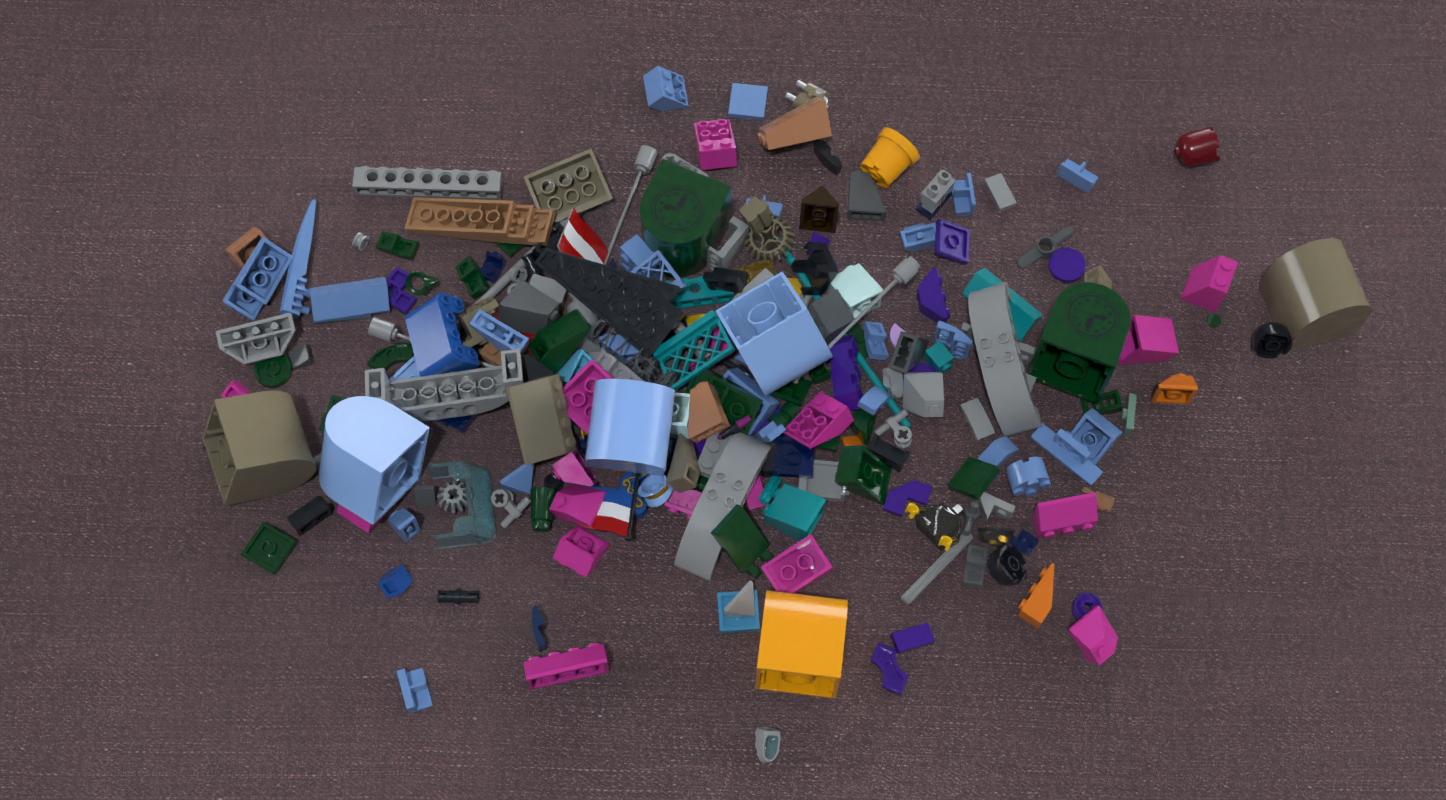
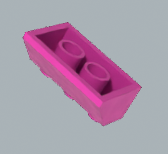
M1096 493L1038 503L1032 514L1037 538L1044 537V539H1049L1056 534L1063 533V535H1069L1076 530L1082 529L1083 532L1092 530L1098 521Z

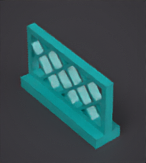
M711 310L661 344L653 356L658 359L664 375L669 369H672L671 372L682 373L680 380L673 383L670 387L676 391L736 349L718 314ZM719 326L718 337L711 336L712 330ZM705 337L703 346H696L697 340ZM710 339L716 340L713 350L707 349ZM721 341L727 343L728 348L722 352L718 351ZM686 347L690 348L687 358L681 357L682 350ZM694 349L701 350L698 360L692 359ZM711 352V359L704 362L705 353ZM670 358H675L672 368H668L665 362ZM679 359L686 361L683 371L676 369ZM690 362L697 363L693 372H687Z

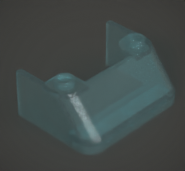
M462 461L429 464L428 469L432 479L451 477L456 481L465 480L468 516L459 517L454 521L453 533L434 535L437 548L483 544L493 541L496 537L494 505L491 501L493 492L489 470Z

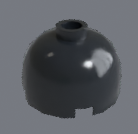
M1269 322L1259 326L1254 332L1252 341L1253 349L1257 352V355L1266 359L1278 358L1277 355L1281 353L1283 355L1287 354L1293 344L1288 329L1277 322Z
M1005 545L991 555L988 562L989 571L997 583L1003 586H1013L1027 578L1028 569L1025 570L1024 564H1026V560L1022 553L1016 547H1007L1008 545Z

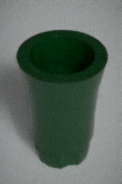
M550 487L530 488L533 531H550L553 513L549 508L557 493L556 489Z

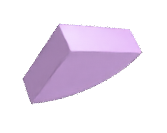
M896 323L893 324L890 330V341L894 349L900 332H905Z

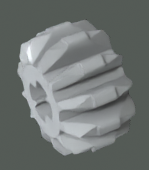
M455 480L452 485L446 482V488L440 487L441 494L437 495L438 500H441L439 502L440 507H444L445 512L451 510L454 515L457 509L463 513L462 507H469L467 501L471 500L469 488L465 487L463 482L458 485Z

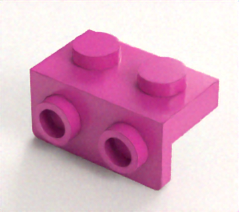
M673 489L664 505L668 507V511L677 514L681 511L687 513L686 517L690 518L702 492L690 489L678 493Z

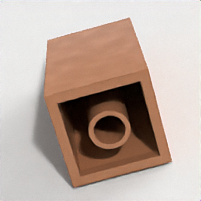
M815 97L760 127L759 133H757L759 144L771 150L832 136L826 100Z

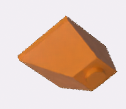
M1185 374L1172 375L1158 385L1151 397V403L1189 404L1196 394L1198 386L1193 376H1186Z

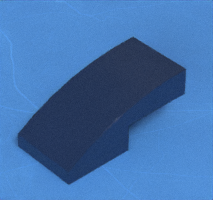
M536 605L532 610V628L541 653L547 650L546 643L540 631L546 629V625Z

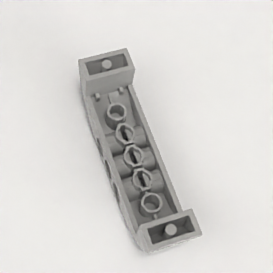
M1007 282L970 292L968 296L970 322L985 386L995 417L1004 436L1042 427L1039 410L1033 404L1010 310L1009 301H1012Z
M520 349L501 351L502 365L394 381L388 380L384 368L365 370V396L387 401L418 421H432L487 412L509 401L506 388L523 383Z
M741 432L733 435L721 454L690 517L678 548L674 566L710 582L718 566V557L722 551L721 546L712 536L711 532L736 504L743 507L763 464L770 458L775 448L774 445Z

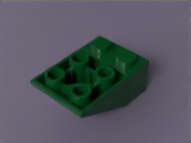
M575 309L540 329L528 346L537 361L551 371L558 373L571 354L576 351L583 338L588 335L590 327L579 310Z

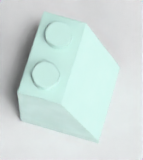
M859 263L846 267L844 271L836 275L827 287L829 293L838 289L855 318L883 291L880 285ZM882 298L867 313L879 308Z

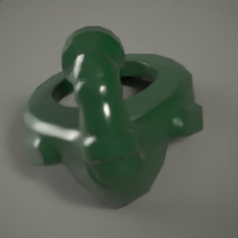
M422 272L410 273L405 280L407 290L414 295L424 296L433 286L438 284L437 278L433 276L428 277ZM417 276L423 280L424 287L421 290H416L412 287L411 279Z

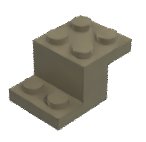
M487 297L464 309L460 315H456L466 333L460 337L463 346L472 348V346L478 343L482 345L488 342L470 327L469 323L479 309L489 315L496 311L495 308L499 306L496 299Z

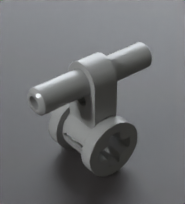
M903 409L895 416H890L884 421L883 425L874 430V433L881 436L890 429L894 434L895 445L901 449L908 448L912 442V432L908 427L898 424V422L908 416L907 411Z
M499 489L492 493L491 501L493 505L504 507L509 512L507 517L501 522L503 528H507L515 519H518L523 514L522 511L531 503V499L528 496H525L516 505L514 503V494L510 490Z

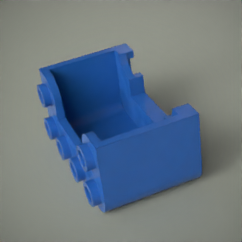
M439 293L405 316L412 349L421 377L472 370L480 365L477 352L470 347L463 346L461 343L460 333L454 314L460 315L464 311V304L461 298Z

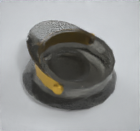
M983 527L978 530L979 541L989 543L997 548L1008 545L1007 547L1011 549L1008 543L1009 538L1014 534V530Z

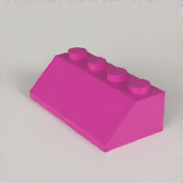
M592 643L583 649L575 647L561 654L559 652H552L547 657L540 658L535 656L528 658V661L524 662V669L529 689L533 690L608 673L609 668L604 644Z

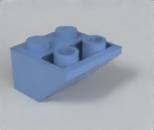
M656 66L643 76L648 107L659 111L688 107L682 75Z

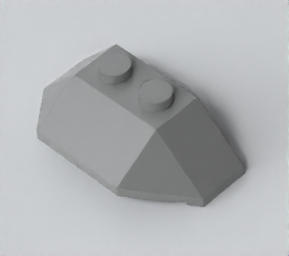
M290 312L216 331V336L221 351L247 365L283 356L296 330L292 313Z

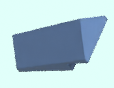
M262 237L222 302L231 311L254 321L262 306L267 305L294 256Z
M385 277L309 288L314 323L371 317V314L390 312Z

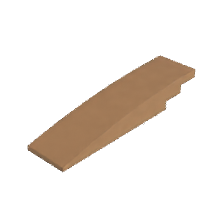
M413 197L404 229L410 232L468 240L538 245L540 242L541 246H548L556 213L551 209H536L534 205H516L514 201Z

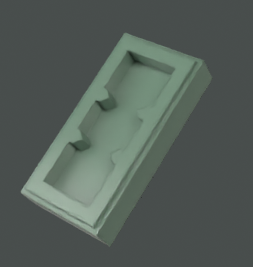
M1129 393L1125 401V408H1122L1121 419L1124 420L1123 436H1129L1134 429L1136 394Z

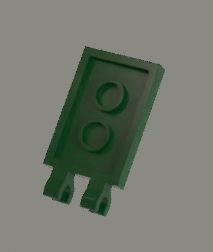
M738 504L711 532L738 571L743 574L746 571L749 576L753 575L755 579L762 573L753 565L754 561L758 557L762 562H769L774 558L766 550L769 546L768 542L743 507Z

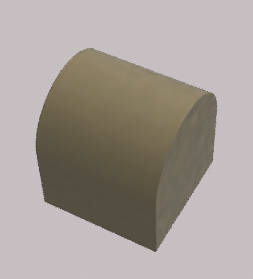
M1336 238L1312 241L1285 253L1273 262L1258 286L1272 321L1280 323L1288 329L1293 343L1291 350L1354 335L1372 312V308L1342 241Z
M262 391L215 399L213 401L202 439L224 506L288 492L304 484L314 475L316 466L291 395L283 391Z

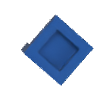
M400 565L388 570L377 583L386 597L391 598L402 594L413 580L405 567Z

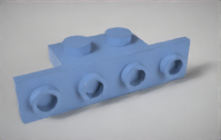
M1042 423V427L1032 434L1031 439L1089 486H1092L1103 473L1102 470L1088 460L1091 455L1089 448L1075 440L1070 432L1064 431L1061 428L1057 433H1054Z

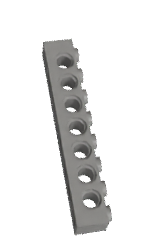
M368 166L354 168L352 187L355 195L501 200L503 179L501 172L495 170L461 171L459 169L442 170L436 168L429 170L423 168H370Z

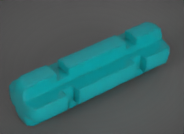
M779 475L771 476L760 494L758 500L762 505L769 504L775 491L781 484L782 479L779 478Z

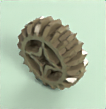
M773 214L771 215L773 223L767 227L769 229L763 230L759 235H755L749 228L748 239L744 242L748 246L746 248L747 251L751 252V257H756L758 262L763 259L765 264L768 263V260L774 264L776 258L778 261H781L780 256L782 255L787 257L786 251H792L790 245L794 244L792 239L794 238V233L791 232L793 229L790 225L788 226V221H783L780 216L776 219ZM779 229L783 232L782 241L777 237ZM757 237L762 241L760 249L756 247Z

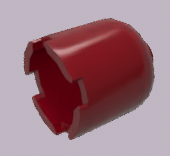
M1211 126L1181 135L1178 138L1177 147L1174 148L1175 157L1179 158L1181 163L1187 167L1219 162L1220 155H1217L1216 149L1220 148L1216 131L1212 132L1213 127Z

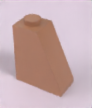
M708 381L700 382L690 390L688 438L698 443L730 426L714 385Z

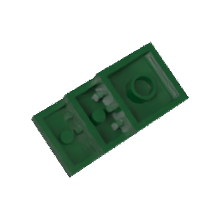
M710 369L705 370L690 380L685 391L688 394L700 382L708 381L715 386L730 426L748 415L751 421L740 431L748 435L763 400Z

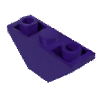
M935 267L931 269L919 285L916 297L919 311L936 323L938 321L946 323L947 319L950 318L949 308L945 307L946 295L940 286L942 285L941 274H938Z

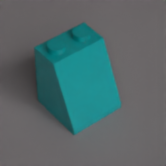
M784 483L782 488L778 487L773 495L775 499L772 504H767L763 511V514H765L764 522L795 540L801 541L812 533L824 514L826 499Z

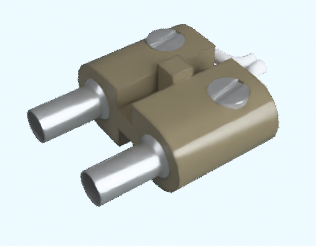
M798 80L796 86L803 89V93L800 92L797 97L790 93H787L785 96L786 99L793 102V107L796 108L815 97L825 99L827 105L829 92L811 82L805 84Z

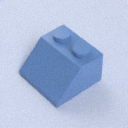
M1093 408L1083 415L1071 431L1075 440L1089 448L1091 455L1088 460L1094 465L1098 463L1123 433Z

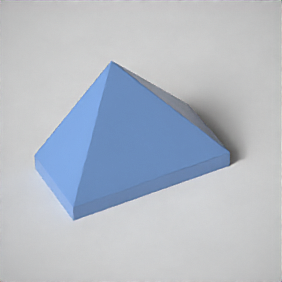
M534 463L530 465L523 464L500 480L501 488L511 492L530 494L535 473Z

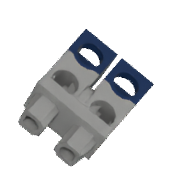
M940 170L921 192V202L916 207V211L930 221L952 195L956 180L951 177V174L945 170Z

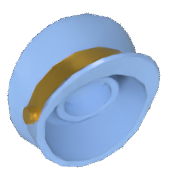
M665 474L662 476L649 475L640 485L638 494L643 497L647 506L659 507L670 497L673 488L666 483L667 476Z

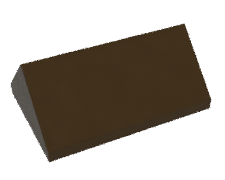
M823 185L802 199L799 229L828 233L836 232L839 203Z

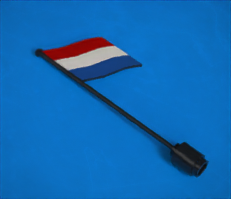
M640 473L635 474L633 494L614 488L585 486L604 490L607 493L592 527L577 525L588 530L611 532L625 537V540L628 542L631 541Z

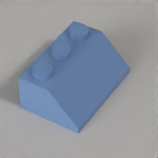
M739 368L728 369L723 377L733 381L763 400L757 413L759 416L755 417L748 433L752 435L774 413L780 402L770 394L765 396L760 386Z

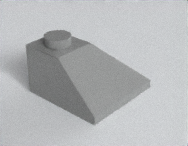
M904 373L902 408L922 417H943V373Z

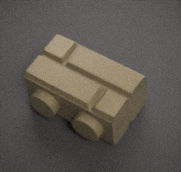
M754 196L748 201V204L743 205L739 209L745 223L755 235H759L764 230V227L767 228L773 223L771 218L773 213L763 198L759 200Z

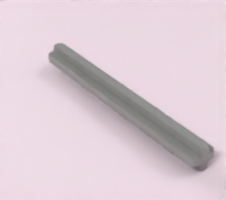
M962 534L950 546L949 550L945 551L901 596L904 603L910 604L973 539V536L971 534L969 536Z

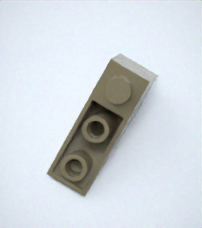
M681 433L678 435L666 483L678 493L696 488L700 474L694 444Z

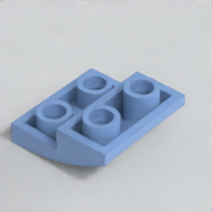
M938 321L933 343L936 344L941 341L945 347L950 348V353L954 358L967 360L973 341L954 326Z

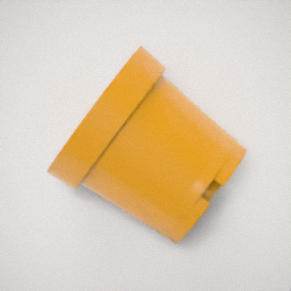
M885 127L877 136V142L860 164V169L863 172H868L871 178L877 181L876 185L887 189L908 167H912L920 159V155L907 138L899 132Z

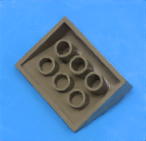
M592 148L523 176L536 208L551 209L556 213L553 224L567 219L572 207L579 214L613 200Z
M559 374L540 377L506 388L525 465L577 450Z

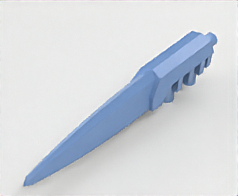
M316 199L311 201L298 232L292 252L294 257L289 264L280 307V315L291 312L293 319H297L300 313L308 315L310 311L309 307L302 306L301 304L304 296L310 298V290L304 287L307 279L302 278V276L307 271Z

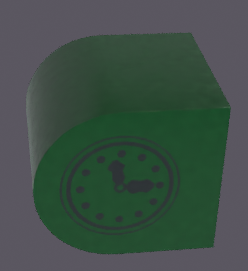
M663 159L640 203L642 240L654 253L660 250L679 277H687L700 272L707 266V249L712 247L717 250L729 227L732 187ZM664 272V275L674 277L671 273Z
M1077 283L1064 289L1054 303L1027 374L1037 377L1036 381L1098 404L1117 366L1130 329L1131 316L1125 301L1112 289L1097 283Z

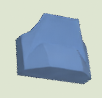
M921 223L905 227L903 231H900L899 234L904 250L914 252L934 246L936 224L925 225Z

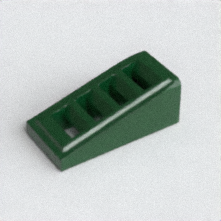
M1118 389L1102 394L1099 400V409L1096 408L1095 403L1091 402L1092 408L1101 415L1121 412L1123 408ZM1080 399L1085 414L1089 411L1087 403L1090 401ZM1110 399H1114L1116 404L1112 405ZM1103 400H1107V407H1104Z

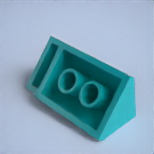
M984 268L975 273L962 295L968 299L970 292L1003 282ZM1009 288L1012 301H1009L1018 341L1021 342L1043 317V314Z

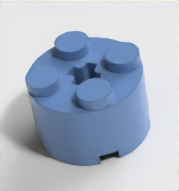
M1029 457V461L1024 463L1021 459L1006 468V475L1014 496L1025 494L1026 497H1032L1037 494L1038 490L1051 486L1041 457Z

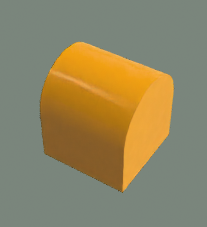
M766 590L755 689L836 699L842 671L848 600Z

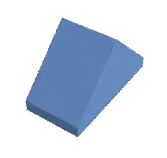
M1007 436L994 440L978 457V460L999 467L1017 453L1019 449Z

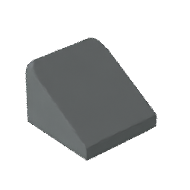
M305 343L289 352L293 370L312 364Z
M433 485L414 487L417 507L436 506V491Z

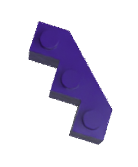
M854 334L842 336L829 349L833 356L830 358V376L834 391L833 399L848 406L849 411L860 409L857 405L863 397L859 385L862 374L856 359L859 349Z

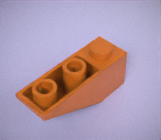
M1051 563L1049 568H1043L1039 575L1041 578L1038 584L1033 583L1028 591L1031 594L1028 600L1024 598L1018 606L1020 609L1018 616L1037 629L1052 608L1053 563Z

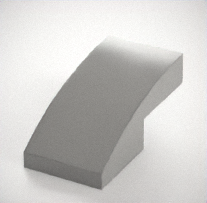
M978 398L959 405L966 423L968 422L975 440L995 433Z

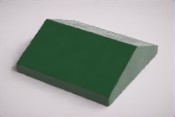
M801 377L798 380V384H794L791 381L770 395L800 407L804 403L813 381Z

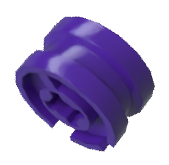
M1082 593L1074 601L1071 612L1078 621L1089 612V610L1083 609L1084 605L1089 606L1090 610L1096 605H1099L1102 609V603L1096 595Z

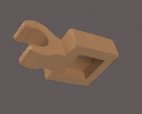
M1083 487L1082 492L1086 494L1094 492L1088 487ZM1096 491L1097 509L1111 511L1115 498Z

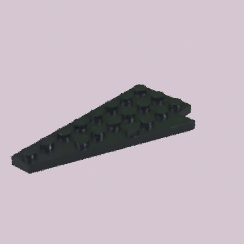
M545 248L534 262L600 319L604 320L606 324L614 328L625 340L628 338V342L638 351L643 348L641 353L648 359L652 357L685 315V313L671 303L682 289L680 286L549 248Z

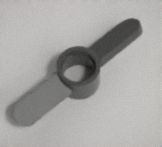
M1065 227L1051 237L1043 236L1039 238L1035 247L1017 258V265L1022 268L1038 258L1049 259L1054 252L1055 246L1074 234L1073 227ZM1047 245L1051 250L1043 251L1039 246Z

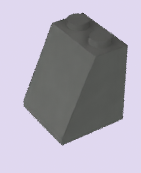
M522 280L500 302L498 320L516 331L536 335L540 329L558 319L560 313L558 311L559 303Z

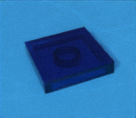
M776 437L773 476L812 479L814 447L809 449L792 438Z

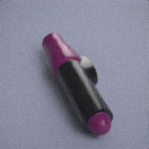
M747 415L737 420L734 424L720 432L717 438L721 440L733 433L737 434L745 428L744 426L751 421V418Z

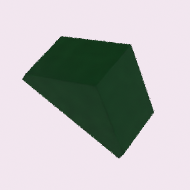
M861 408L851 413L854 421L849 426L861 442L868 445L877 415L873 416Z

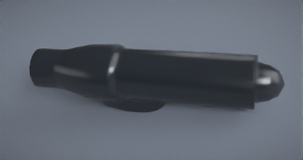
M728 359L721 360L723 366L729 369L739 368L752 380L754 379L753 374L744 365H737Z

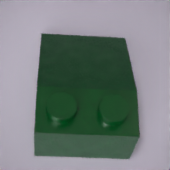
M863 445L842 446L835 474V483L846 491L885 505L892 469Z

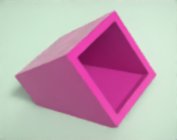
M1219 255L1192 267L1180 299L1216 313L1228 292L1238 262Z
M1141 315L1132 316L1130 329L1119 358V365L1168 361L1177 355L1179 351L1172 319Z

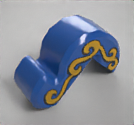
M627 472L621 477L619 490L633 494L636 473ZM639 474L638 487L649 474ZM637 490L633 518L641 519L647 513V504L642 496L638 494Z

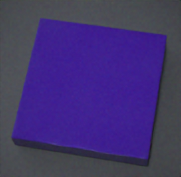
M942 219L937 220L934 254L963 265L969 262L970 230Z

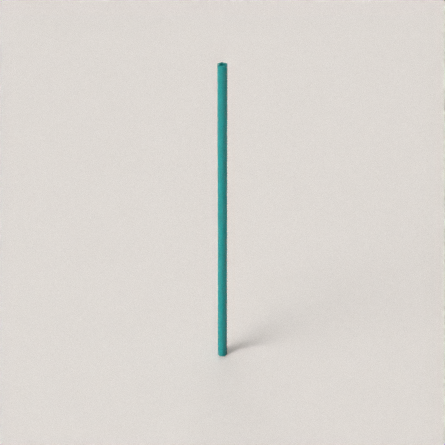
M786 251L788 256L785 259L791 265L795 259L789 251ZM796 273L805 287H811L805 273ZM812 295L815 301L821 298L820 295ZM859 351L856 357L857 362L874 386L888 393ZM891 397L887 404L896 415L901 410ZM906 417L900 421L902 426L908 428L912 426Z

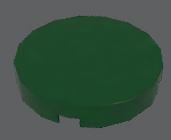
M285 354L256 362L253 367L258 383L267 388H278L286 384L293 372L292 364Z

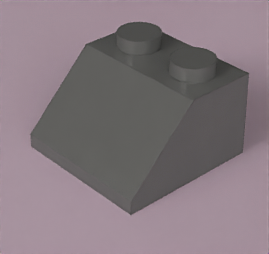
M838 289L814 301L807 308L826 343H830L833 338H836L855 319Z

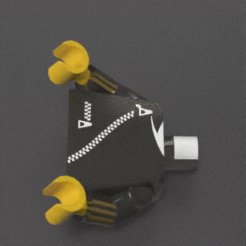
M914 503L908 504L904 511L910 512V519L917 516L916 528L940 551L944 548L945 551H948L950 547L959 543L962 533L959 517L964 514V510L959 504H956L951 509L944 503L928 506H917Z

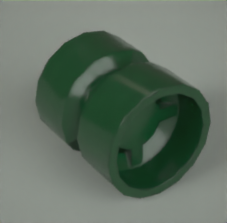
M786 402L779 408L780 412L772 414L767 421L768 424L774 421L777 426L782 424L786 428L800 413V410L791 402ZM782 433L779 436L784 438L787 435Z

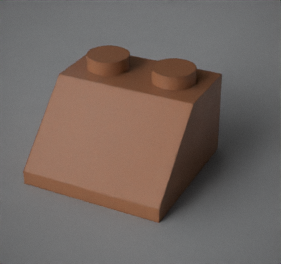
M252 227L227 247L225 252L242 270L260 239L266 237L260 229Z

